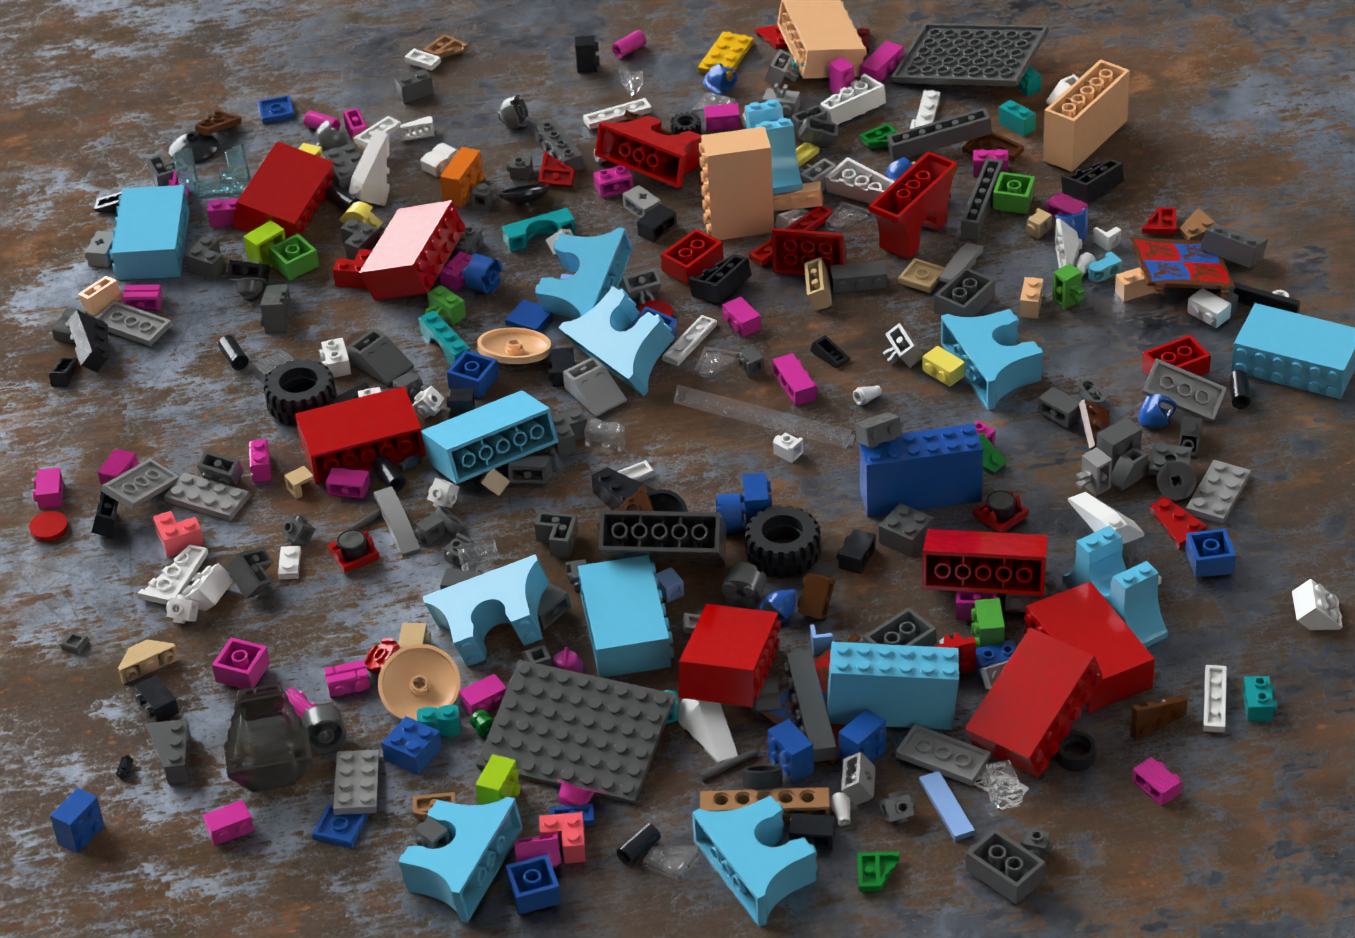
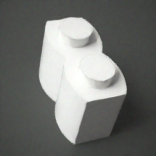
M444 143L438 144L432 152L426 153L420 160L422 170L439 177L458 150Z

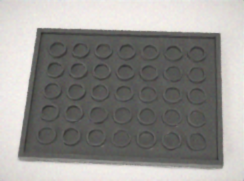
M925 23L892 74L891 80L892 83L900 84L924 83L931 85L956 84L962 86L1014 87L1019 84L1047 36L1049 29L1048 26Z
M518 660L477 761V768L484 770L490 757L494 754L516 760L517 769L519 770L518 778L561 787V783L557 781L559 779L582 789L606 793L595 792V796L635 805L674 703L675 695L674 693Z

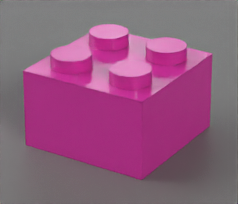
M231 637L212 664L215 681L252 691L270 665L267 646Z

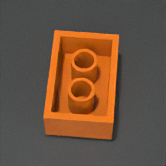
M461 147L442 172L440 182L443 202L452 200L454 206L462 208L469 200L474 187L483 181V159L481 158L480 150Z

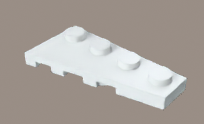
M189 544L174 558L172 565L166 566L157 579L153 578L145 590L141 589L138 592V598L167 605L170 597H177L188 586L207 557L208 549Z

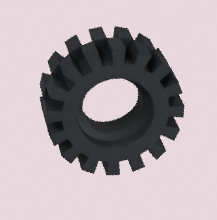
M680 112V115L675 114V117H672L670 121L672 133L678 135L682 132L691 131L701 134V118L697 114L694 115L693 112L691 114L689 112L683 114V112Z

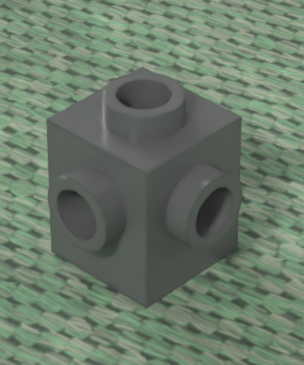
M298 514L297 516L288 515L280 532L286 536L285 539L287 541L307 546L316 529L307 522L308 519Z
M901 791L890 793L889 798L879 800L886 822L896 821V823L908 821L909 816L915 815L913 811L915 803L909 794H902Z
M1028 828L1026 836L1021 838L1020 845L1046 862L1047 855H1050L1052 852L1053 842L1049 841L1050 832Z

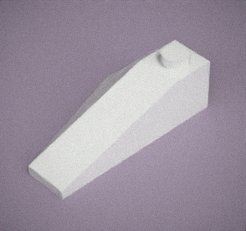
M379 129L374 130L351 178L348 193L357 197L360 201L386 206L389 193V184H387V174L389 173V168L387 167L389 135Z
M1056 219L1055 249L1059 269L1069 263L1074 267L1076 266L1079 249H1082V240L1078 239L1077 231L1061 219Z
M1087 492L1068 498V502L1094 532L1110 525L1122 537L1123 544L1144 536V532L1133 520Z
M683 699L680 702L679 725L684 730L686 729L691 734V737L698 741L718 764L738 756L720 703Z

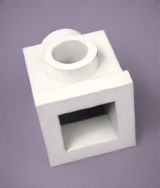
M784 433L782 436L777 435L773 440L774 454L791 463L804 453L803 438L801 437L797 439Z

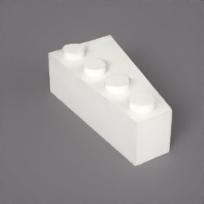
M863 74L861 80H854L849 88H842L840 94H834L820 103L827 111V121L839 125L885 104V86Z
M848 157L824 176L827 192L869 204L895 182Z

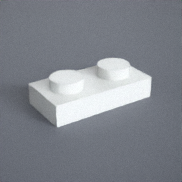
M413 49L405 56V62L432 71L441 63V58Z
M300 546L281 547L278 568L279 580L299 578Z

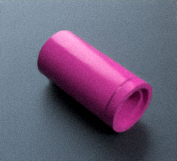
M637 30L612 44L613 54L620 59L644 46L647 42L644 33Z
M311 110L307 111L304 116V125L316 130L325 120L332 124L330 128H336L338 131L340 130L341 123L339 119Z

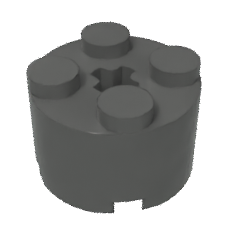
M746 562L735 563V566H730L722 585L725 601L730 605L742 604L748 608H755L756 604L760 601L767 581L765 573L763 571L760 573L756 570L757 567Z
M333 704L308 708L304 711L301 728L306 745L318 753H330L338 749L339 744L342 741L344 742L347 736L339 710Z

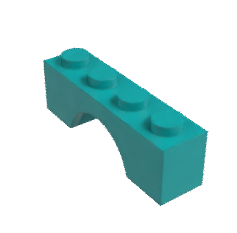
M563 208L502 226L503 241L509 251L512 252L526 248L528 241L539 234L554 235L561 229H570L572 234L576 233L575 219L568 208Z
M435 311L418 317L421 335L429 343L438 342L450 366L456 362L465 350L470 351V347Z

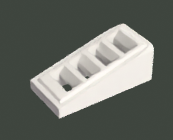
M424 117L401 125V141L435 136L432 117Z
M801 208L778 214L775 226L776 228L785 229L806 215L808 211Z

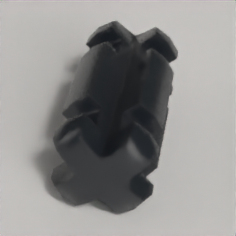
M414 454V457L410 456L404 459L403 462L400 461L398 463L399 469L402 472H406V469L409 470L417 466V463L421 464V457L418 454Z
M130 755L121 758L116 771V776L121 780L128 778L134 760Z

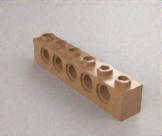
M829 787L700 791V809L713 812L730 811L746 807L768 796H772L783 807V823L790 822L792 813L830 816Z

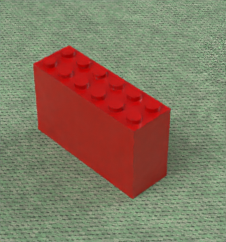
M276 141L236 202L233 228L250 233L265 223L273 221L284 229L286 239L296 234L304 233L307 223L312 221L314 212L318 211L320 202H324L326 191L333 185L331 179L335 173L333 169L334 162Z
M452 200L397 210L359 272L374 301L429 292L466 229Z
M404 386L295 414L300 443L313 474L315 484L326 482L331 468L373 470V461L381 455L388 456L393 464L400 461L403 462L404 459L410 456L414 457V454H418L420 457L426 456L421 434L422 428Z
M927 529L923 547L921 589L1044 596L1048 535Z
M1091 581L1026 606V629L1024 634L1027 633L1029 628H1033L1095 655L1103 676L1100 685L1096 686L1093 690L1090 701L1083 706L1087 713L1153 688L1155 658Z
M706 604L679 660L678 698L753 707L755 700L759 699L760 689L763 690L764 680L768 678V670L772 668V660L776 658V650L779 651L780 638H777V633L781 629V620H778V612Z
M1029 628L965 727L972 745L991 752L992 757L1039 778L1040 774L1047 769L1052 755L1057 753L1063 738L1068 736L1071 725L1079 718L1081 709L1085 703L1090 701L1093 690L1102 681L1103 675L1095 655L1033 628Z

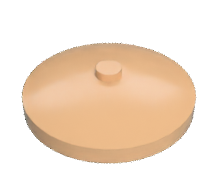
M499 328L482 334L478 338L477 349L481 355L496 359L499 363L528 364L546 358L551 352V341L546 335L534 330Z
M414 644L397 650L385 661L378 678V691L384 707L392 716L400 721L405 716L417 721V710L424 707L439 708L444 705H455L459 698V690H461L460 674L454 660L440 648L427 644Z

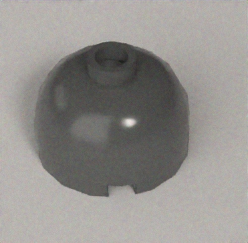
M519 94L505 98L498 112L499 119L512 129L526 127L529 122H525L526 117H529L527 105L524 99L519 98Z
M326 120L315 132L316 146L321 147L322 152L344 146L347 143L336 128H330L332 124Z

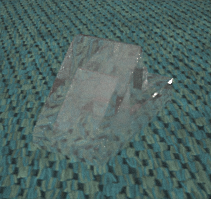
M625 65L618 66L619 80L630 97H634L644 83L643 71L632 73Z

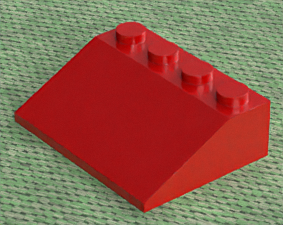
M772 228L773 272L805 275L804 263L821 257L829 272V277H831L830 266L847 264V249L844 234Z

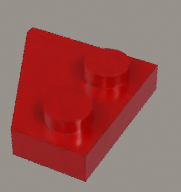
M778 25L755 28V34L757 36L761 35L763 41L770 44L775 50L788 48Z
M544 152L538 183L572 188L575 170L563 164L559 159H555L548 152Z
M1158 207L1148 219L1147 225L1142 226V234L1176 235V207Z

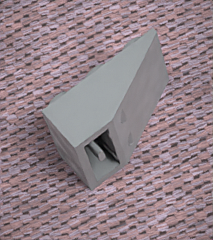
M594 356L563 371L565 389L596 417L627 401L605 366Z

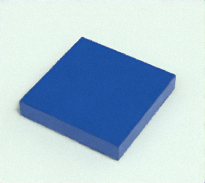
M290 95L257 101L263 124L295 118Z
M523 299L505 319V325L539 332L554 314L544 311L540 304Z
M328 804L312 833V839L352 849L368 819V813L334 815V805Z

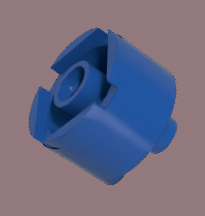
M475 253L468 266L463 269L462 275L465 277V283L468 288L488 294L493 293L498 288L501 281L499 273L503 272V267L499 260Z
M743 493L716 494V513H721L727 525L726 533L745 531Z

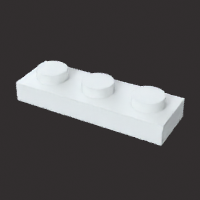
M387 116L355 136V143L366 148L375 129L390 135L401 128V122Z

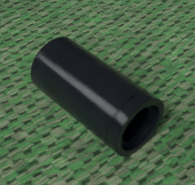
M337 185L330 186L326 191V199L345 211L353 203L361 202L360 199Z
M226 335L219 340L218 347L232 368L235 370L244 369L248 365L249 359L236 339L231 335Z
M1236 370L1229 375L1231 402L1233 407L1245 409L1251 403L1248 375L1245 371Z
M381 455L375 458L372 467L387 488L392 486L395 492L402 490L406 480L389 457Z
M646 823L616 850V854L622 863L632 866L661 839V834L653 824Z

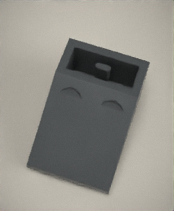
M374 328L347 346L350 364L386 385H390L393 382L392 380L404 375L414 367V364L386 335Z

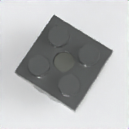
M1153 443L1148 475H1155L1157 477L1159 470L1170 461H1182L1190 465L1192 447ZM1172 476L1171 480H1173V483L1178 482L1181 476Z

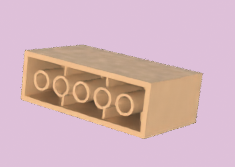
M781 0L777 25L791 54L794 55V61L799 67L803 79L829 78V62L844 57L854 65V77H860V65L863 63L864 56H866V47L863 46L861 37L858 36L857 29L854 28L852 19L849 18L848 11L845 10L841 0Z
M1100 59L1045 109L1043 161L1073 172L1127 121L1130 70Z
M765 127L701 135L702 143H699L700 154L702 153L700 166L703 168V171L700 174L701 181L703 182L701 190L704 196L702 205L703 210H705L703 220L704 224H706L707 234L718 240L772 233V228H774L771 146Z

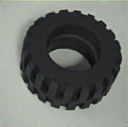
M296 359V361L292 362L290 360L286 361L283 365H278L276 369H272L269 375H267L263 387L267 409L271 416L280 422L283 421L285 424H294L295 426H297L296 413L322 407L337 396L331 370L319 361L315 360L313 362L311 359Z
M781 505L775 508L769 507L763 512H758L755 517L751 518L745 529L747 559L750 564L757 567L759 572L763 571L771 577H794L798 573L800 575L805 573L807 569L815 565L821 553L820 526L817 520L807 511L804 512L801 508H793L789 505L787 507H781ZM780 539L792 540L793 542L779 544L774 543L773 541Z

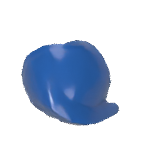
M722 63L713 66L705 75L703 85L711 92L722 95V92H728L735 86L738 75L734 69L725 68ZM727 71H733L734 79L732 81H728Z
M902 157L888 166L886 177L896 181L913 164L905 157Z
M1083 208L1081 214L1055 215L1056 219H1061L1077 231L1078 239H1081L1082 242L1086 239L1088 234V213L1086 208Z
M1155 394L1150 397L1147 396L1140 408L1138 422L1142 426L1149 428H1161L1169 425V418L1177 408L1176 402L1164 395ZM1165 401L1171 403L1174 408L1167 410L1160 407V405Z
M796 589L777 590L770 593L760 603V610L764 611L765 603L769 602L777 612L783 615L781 624L785 623L795 609Z

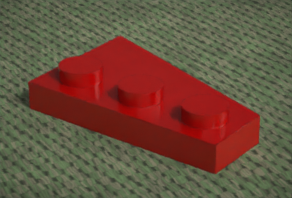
M1165 496L1150 505L1151 513L1159 524L1166 528L1168 536L1174 539L1178 549L1186 545V533L1207 531L1206 524Z

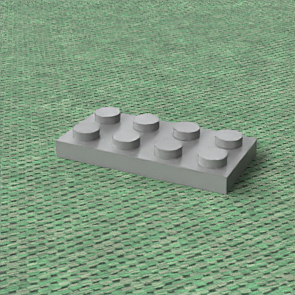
M114 300L95 317L108 324V332L148 346L154 344L172 326L169 319Z
M1156 358L1142 394L1149 397L1155 394L1167 396L1176 402L1178 409L1213 422L1227 387Z
M149 458L105 483L101 491L132 510L173 486L180 476Z
M1213 460L1188 503L1186 511L1193 516L1224 524L1248 481L1251 470Z
M183 473L164 496L167 503L228 521L234 518L250 498L249 491L188 473Z
M914 724L896 750V758L933 772L939 771L941 775L973 786L990 760L991 752Z
M379 750L337 751L334 815L377 813Z

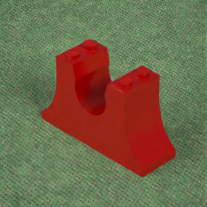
M649 115L629 122H602L598 126L595 156L680 188L683 184L684 175L698 169L700 166L701 154L699 143H702L701 135L691 131L682 132L678 135L660 134L662 120Z
M928 151L868 206L869 212L876 216L878 222L879 248L910 259L919 250L921 226L938 232L948 223L949 192L954 175L958 169L957 162Z

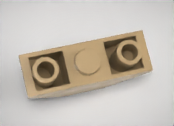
M145 640L129 647L118 667L122 683L126 684L179 660L175 644Z

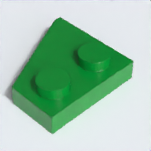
M887 123L860 134V141L868 148L889 147L887 135L897 133L898 131Z
M981 433L978 436L983 448V470L992 475L1007 461L987 437Z
M857 853L859 892H881L900 860V853Z

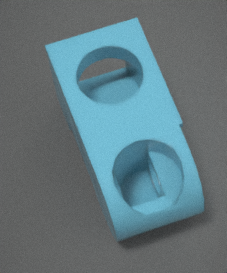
M1111 251L1106 253L1104 259L1093 261L1089 264L1088 279L1092 282H1101L1116 276V274L1121 273L1122 260Z

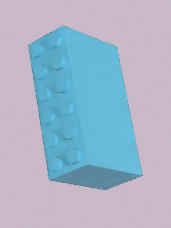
M185 185L122 189V195L119 196L120 206H117L118 217H115L116 227L113 228L112 249H110V259L114 261L113 273H116L117 279L181 277L190 215Z
M1255 303L1234 342L1231 372L1242 370L1250 377L1341 399L1355 371V328Z
M522 390L421 431L430 465L455 484L558 443L550 408Z
M649 555L578 566L580 594L598 676L606 678L671 667V658H674L673 646H670V644H673L672 632L667 631L670 629L668 617L664 618L666 615L665 604L660 603L663 601L661 589L657 590L659 588L658 576H654L656 574L655 563L650 562Z
M832 642L827 689V714L830 724L848 725L865 709H868L886 720V727L912 728L916 724L927 729L952 730L959 683L958 648Z

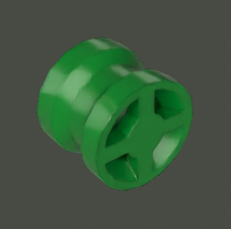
M478 710L471 716L470 725L476 729L480 736H487L494 720L489 717L485 710Z

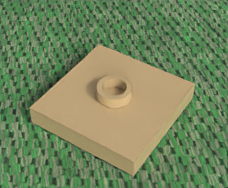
M914 258L898 277V283L931 293L940 282L939 277L945 267Z

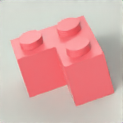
M172 511L153 516L157 536L167 557L180 554L189 544L200 547L205 546L202 531L196 517L176 522Z
M582 812L539 816L540 836L557 833L559 848L563 847L564 864L586 862Z

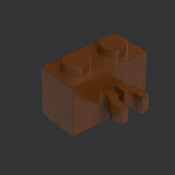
M815 573L807 574L802 582V588H804L802 596L799 597L797 602L798 613L818 619H826L836 579Z

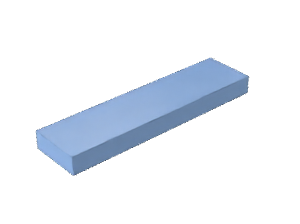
M936 771L919 777L922 788L953 840L958 841L974 836L975 830L940 772Z

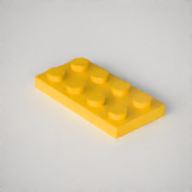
M723 32L699 64L698 73L707 74L713 66L722 63L725 68L735 70L754 43L753 37ZM733 71L726 72L727 79L731 76Z

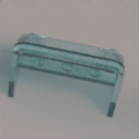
M241 144L225 151L228 167L220 170V179L198 180L191 147L173 154L179 183L185 185L188 191L200 199L241 196L251 180L244 145Z

